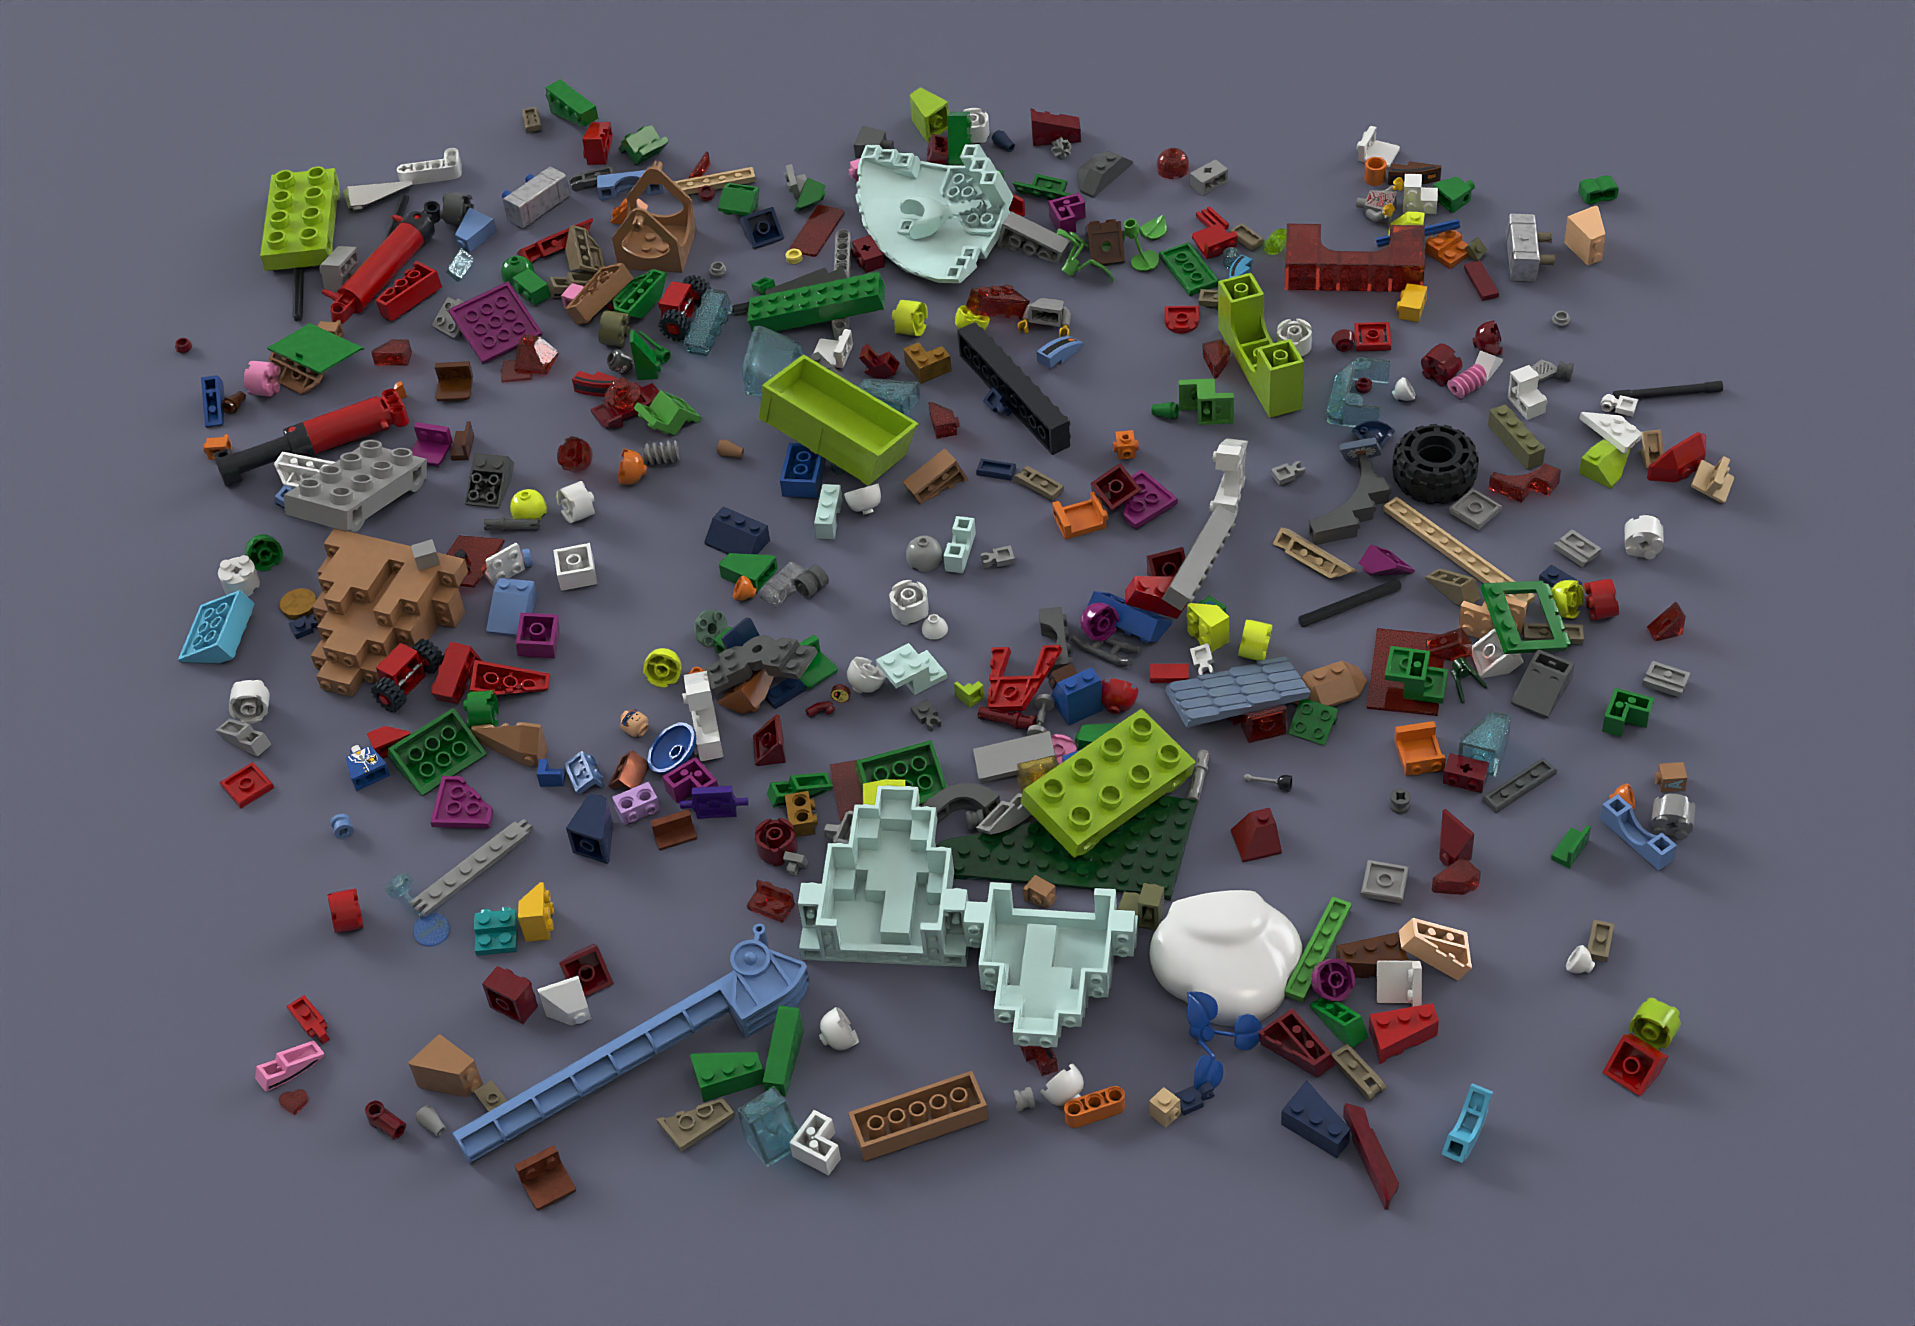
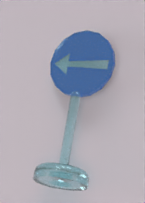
M406 873L399 874L388 882L385 891L390 897L394 898L403 895L410 904L413 899L408 894V890L412 886V878ZM412 907L420 917L413 926L415 939L425 946H435L442 943L450 932L448 920L438 913H430L424 917L421 915V912L415 909L416 907Z

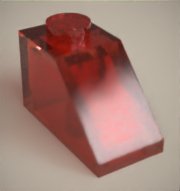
M392 339L372 350L371 354L375 366H408L412 349L409 339Z
M1223 339L1203 343V358L1214 379L1219 377L1228 364L1230 348L1228 345H1225Z
M928 402L929 414L936 439L957 435V428L960 426L958 417H954L953 410L933 402Z
M1459 628L1426 639V651H1430V657L1454 661L1460 657L1467 658L1472 656V641L1464 630Z
M1462 857L1433 877L1432 891L1434 893L1465 895L1469 891H1474L1479 886L1481 871L1465 857Z

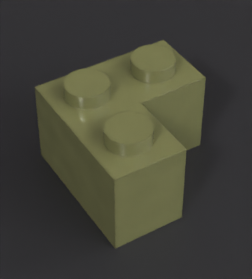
M1144 883L1140 894L1124 891L1118 910L1135 911V915L1138 916V927L1156 931L1162 922L1165 912L1164 887Z

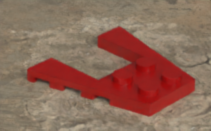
M1042 646L1032 676L1004 677L1003 674L1011 655V650L1009 647L991 648L992 659H990V666L992 669L991 674H989V681L991 683L990 688H988L987 708L1000 711H1025L1061 654V646Z

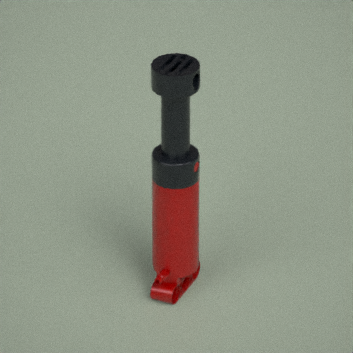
M390 388L384 390L380 398L375 396L284 428L283 437L232 454L231 449L228 448L214 453L213 456L226 487L243 481L242 473L276 462L282 452L310 457L380 431L388 430L390 425L393 424L396 427H404L410 421L397 391Z

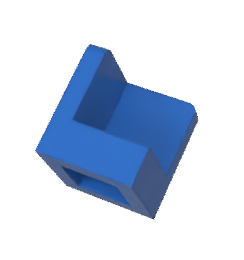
M539 759L537 777L540 787L563 786L566 774L565 769H550L547 759Z

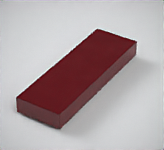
M1481 261L1464 264V270L1482 301L1499 297V292Z

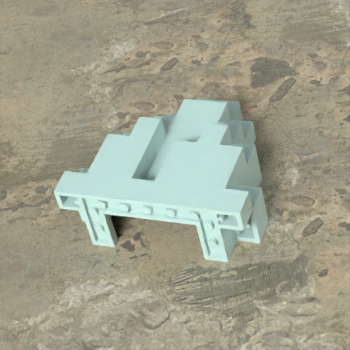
M878 786L875 805L863 804L854 806L849 844L828 843L822 884L814 882L801 883L798 907L803 927L799 947L802 960L967 967L969 947L966 946L963 921L968 893L966 889H952L954 879L951 848L936 847V807H919L918 787Z
M990 882L987 902L966 901L963 921L966 946L973 948L981 947L978 964L981 989L988 991L996 990L994 1004L995 1021L1002 1023L1014 1022V1045L1041 1046L1043 1048L1057 1047L1058 1037L1061 1038L1062 1026L1081 1027L1082 1017H1085V1009L1088 1008L1089 996L1095 998L1108 997L1109 988H1111L1114 955L1134 957L1138 936V916L1135 915V911L1117 910L1116 889L1095 888V913L1013 908L1011 883Z

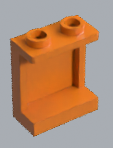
M1094 491L1090 492V500L1062 507L1059 501L1052 502L1053 517L1065 540L1107 528L1106 520L1109 519L1106 509L1103 510L1101 499L1096 497Z
M1434 721L1395 727L1394 741L1405 776L1438 772L1445 769L1446 757L1441 753L1435 735L1436 725Z

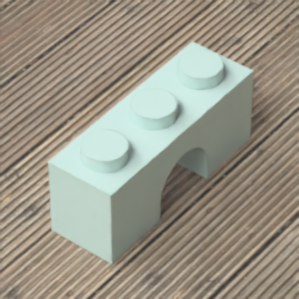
M822 485L814 521L816 539H835L837 529L836 514L840 513L843 501L841 485Z
M956 516L952 528V543L947 544L944 553L945 571L964 573L976 534L974 518Z

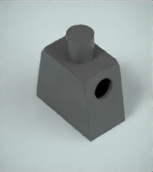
M862 126L854 143L855 158H861L866 145H880L882 149H893L894 141L887 140L886 132L883 130Z

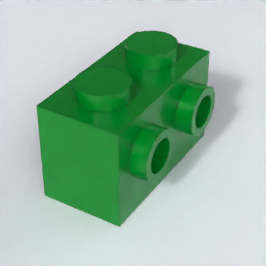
M529 268L512 277L515 292L521 294L527 302L529 301L534 306L551 297L548 284Z

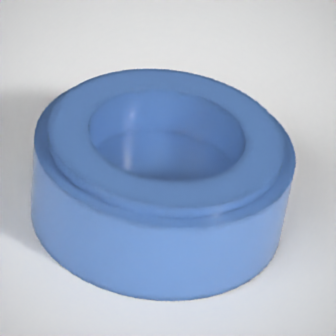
M522 549L524 566L531 567L532 558L530 550Z

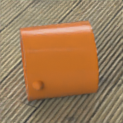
M1371 157L1366 160L1364 180L1367 184L1379 186L1385 182L1387 163L1383 158Z

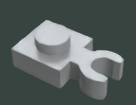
M1296 461L1292 466L1286 463L1271 469V475L1280 486L1296 480V475H1304L1306 468H1301V462Z
M1011 545L993 549V553L985 552L981 554L984 568L991 567L993 564H996L997 567L1015 564Z

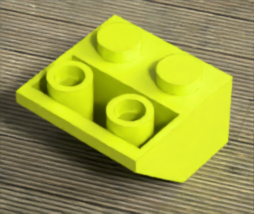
M1189 603L1187 605V631L1199 641L1200 645L1208 643L1212 653L1229 643V616L1217 605Z

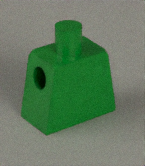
M1455 176L1434 183L1433 188H1438L1437 201L1448 211L1454 213L1470 202L1471 191L1475 189V184L1472 180L1464 182Z

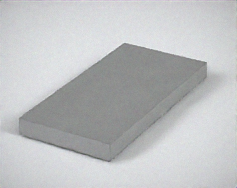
M1050 731L973 749L980 783L1057 765Z

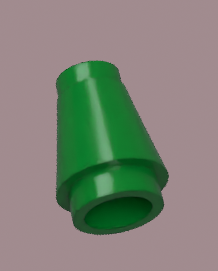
M1174 402L1153 404L1152 415L1168 419L1177 418L1179 415V405Z

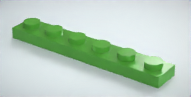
M1332 896L1285 987L1286 997L1304 1003L1312 987L1311 975L1314 967L1319 962L1326 960L1352 908V903Z

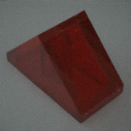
M1674 602L1653 620L1647 628L1655 641L1683 635L1686 616L1679 604Z

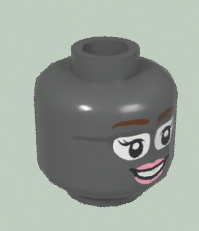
M619 349L610 352L607 357L609 369L620 374L627 373L633 367L631 354Z

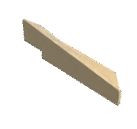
M1281 527L1273 542L1274 545L1286 549L1285 553L1330 579L1356 573L1357 571L1290 529Z

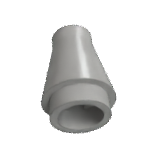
M426 1105L416 1113L417 1123L434 1133L437 1137L446 1131V1126L442 1123L433 1107Z

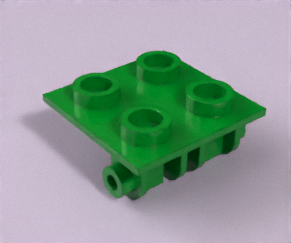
M1302 699L1299 702L1288 734L1325 746L1332 725L1337 722L1338 717L1336 715L1338 709L1312 700Z

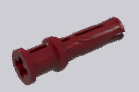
M980 706L977 715L979 719L1012 725L1014 729L1022 728L1028 730L1031 725H1037L1036 715L1027 716L1022 715L1021 712L1008 713Z

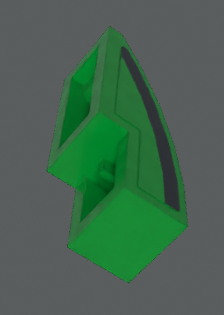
M826 772L790 775L789 781L770 782L767 795L773 808L786 806L785 795L808 791L809 798L811 799L831 790L833 785Z

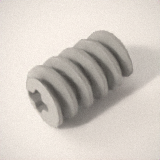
M674 440L673 446H671L669 441H667L666 446L660 442L659 447L653 442L652 448L646 443L645 448L642 447L644 465L648 464V460L651 465H654L655 460L658 464H661L662 459L665 464L669 462V459H671L672 463H675L676 458L680 462L677 441Z

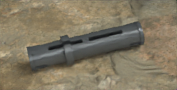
M501 517L500 519H484V525H486L484 530H500L501 532H505V530H539L540 524L538 523L540 521L539 518L505 519V517Z

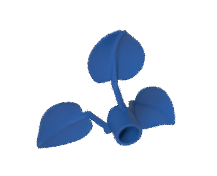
M1187 992V1018L1191 1025L1189 1034L1192 1038L1197 1039V1044L1201 1045L1210 1055H1202L1197 1061L1194 1072V1087L1197 1091L1203 1084L1210 1082L1213 1088H1215L1223 1078V1065L1220 1061L1215 1060V1054L1204 1042L1212 1040L1214 1034L1235 1037L1234 1045L1236 1048L1249 1050L1259 1042L1258 1032L1263 1029L1262 1024L1254 1015L1243 1014L1239 1016L1234 1024L1235 1033L1214 1030L1210 1026V1020H1213L1218 1014L1216 1000L1203 992Z

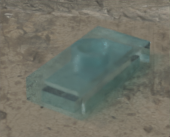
M460 248L447 268L446 273L457 282L461 281L474 258Z

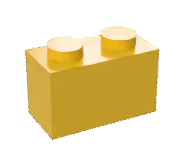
M1407 283L1405 290L1401 291V301H1398L1396 311L1399 312V319L1420 321L1427 300V286Z

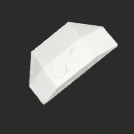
M282 452L274 465L283 485L295 488L299 485L300 480L313 477L320 472L321 467L332 465L335 462Z

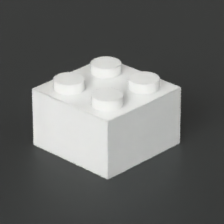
M590 543L553 550L561 591L597 584Z

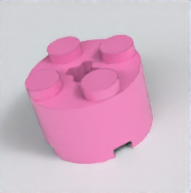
M249 362L250 367L245 369L244 386L249 390L247 393L249 395L268 397L280 391V366H276L273 362Z

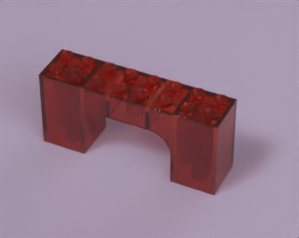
M1287 223L1285 290L1401 292L1405 290L1407 283L1421 286L1424 284L1425 225H1390L1389 245L1380 251H1333L1327 249L1321 243V224Z

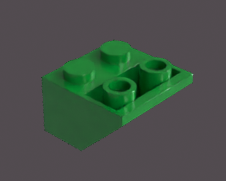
M727 183L723 187L718 211L727 215L739 214L741 217L752 214L758 207L759 187Z

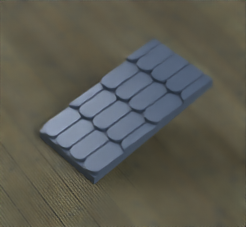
M1286 656L1257 661L1256 664L1232 667L1228 671L1197 675V678L1171 682L1165 689L1167 696L1186 728L1309 698L1311 693Z

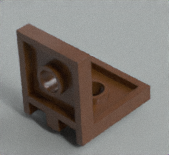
M1109 219L1105 223H1100L1099 221L1089 222L1085 227V233L1088 235L1090 260L1093 259L1100 264L1125 262L1121 221L1116 222V219ZM1103 242L1111 244L1109 251L1102 249L1101 245Z

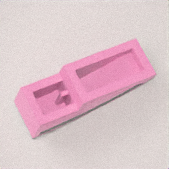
M313 1040L276 1053L275 1060L256 1066L255 1079L265 1092L292 1080L315 1065L324 1057V1052Z

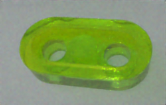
M1283 228L1275 230L1264 243L1265 252L1272 255L1278 254L1289 242V232Z

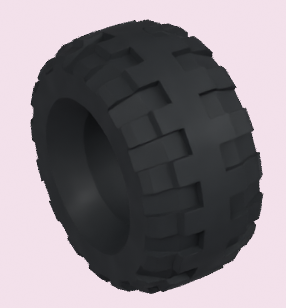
M1422 425L1416 427L1414 431H1408L1397 443L1393 455V477L1401 491L1407 496H1412L1413 500L1433 505L1434 503L1446 504L1451 500L1456 501L1462 498V495L1466 494L1473 487L1478 473L1479 456L1470 437H1466L1465 433L1461 430L1453 429L1452 426ZM1428 461H1441L1442 463H1432Z

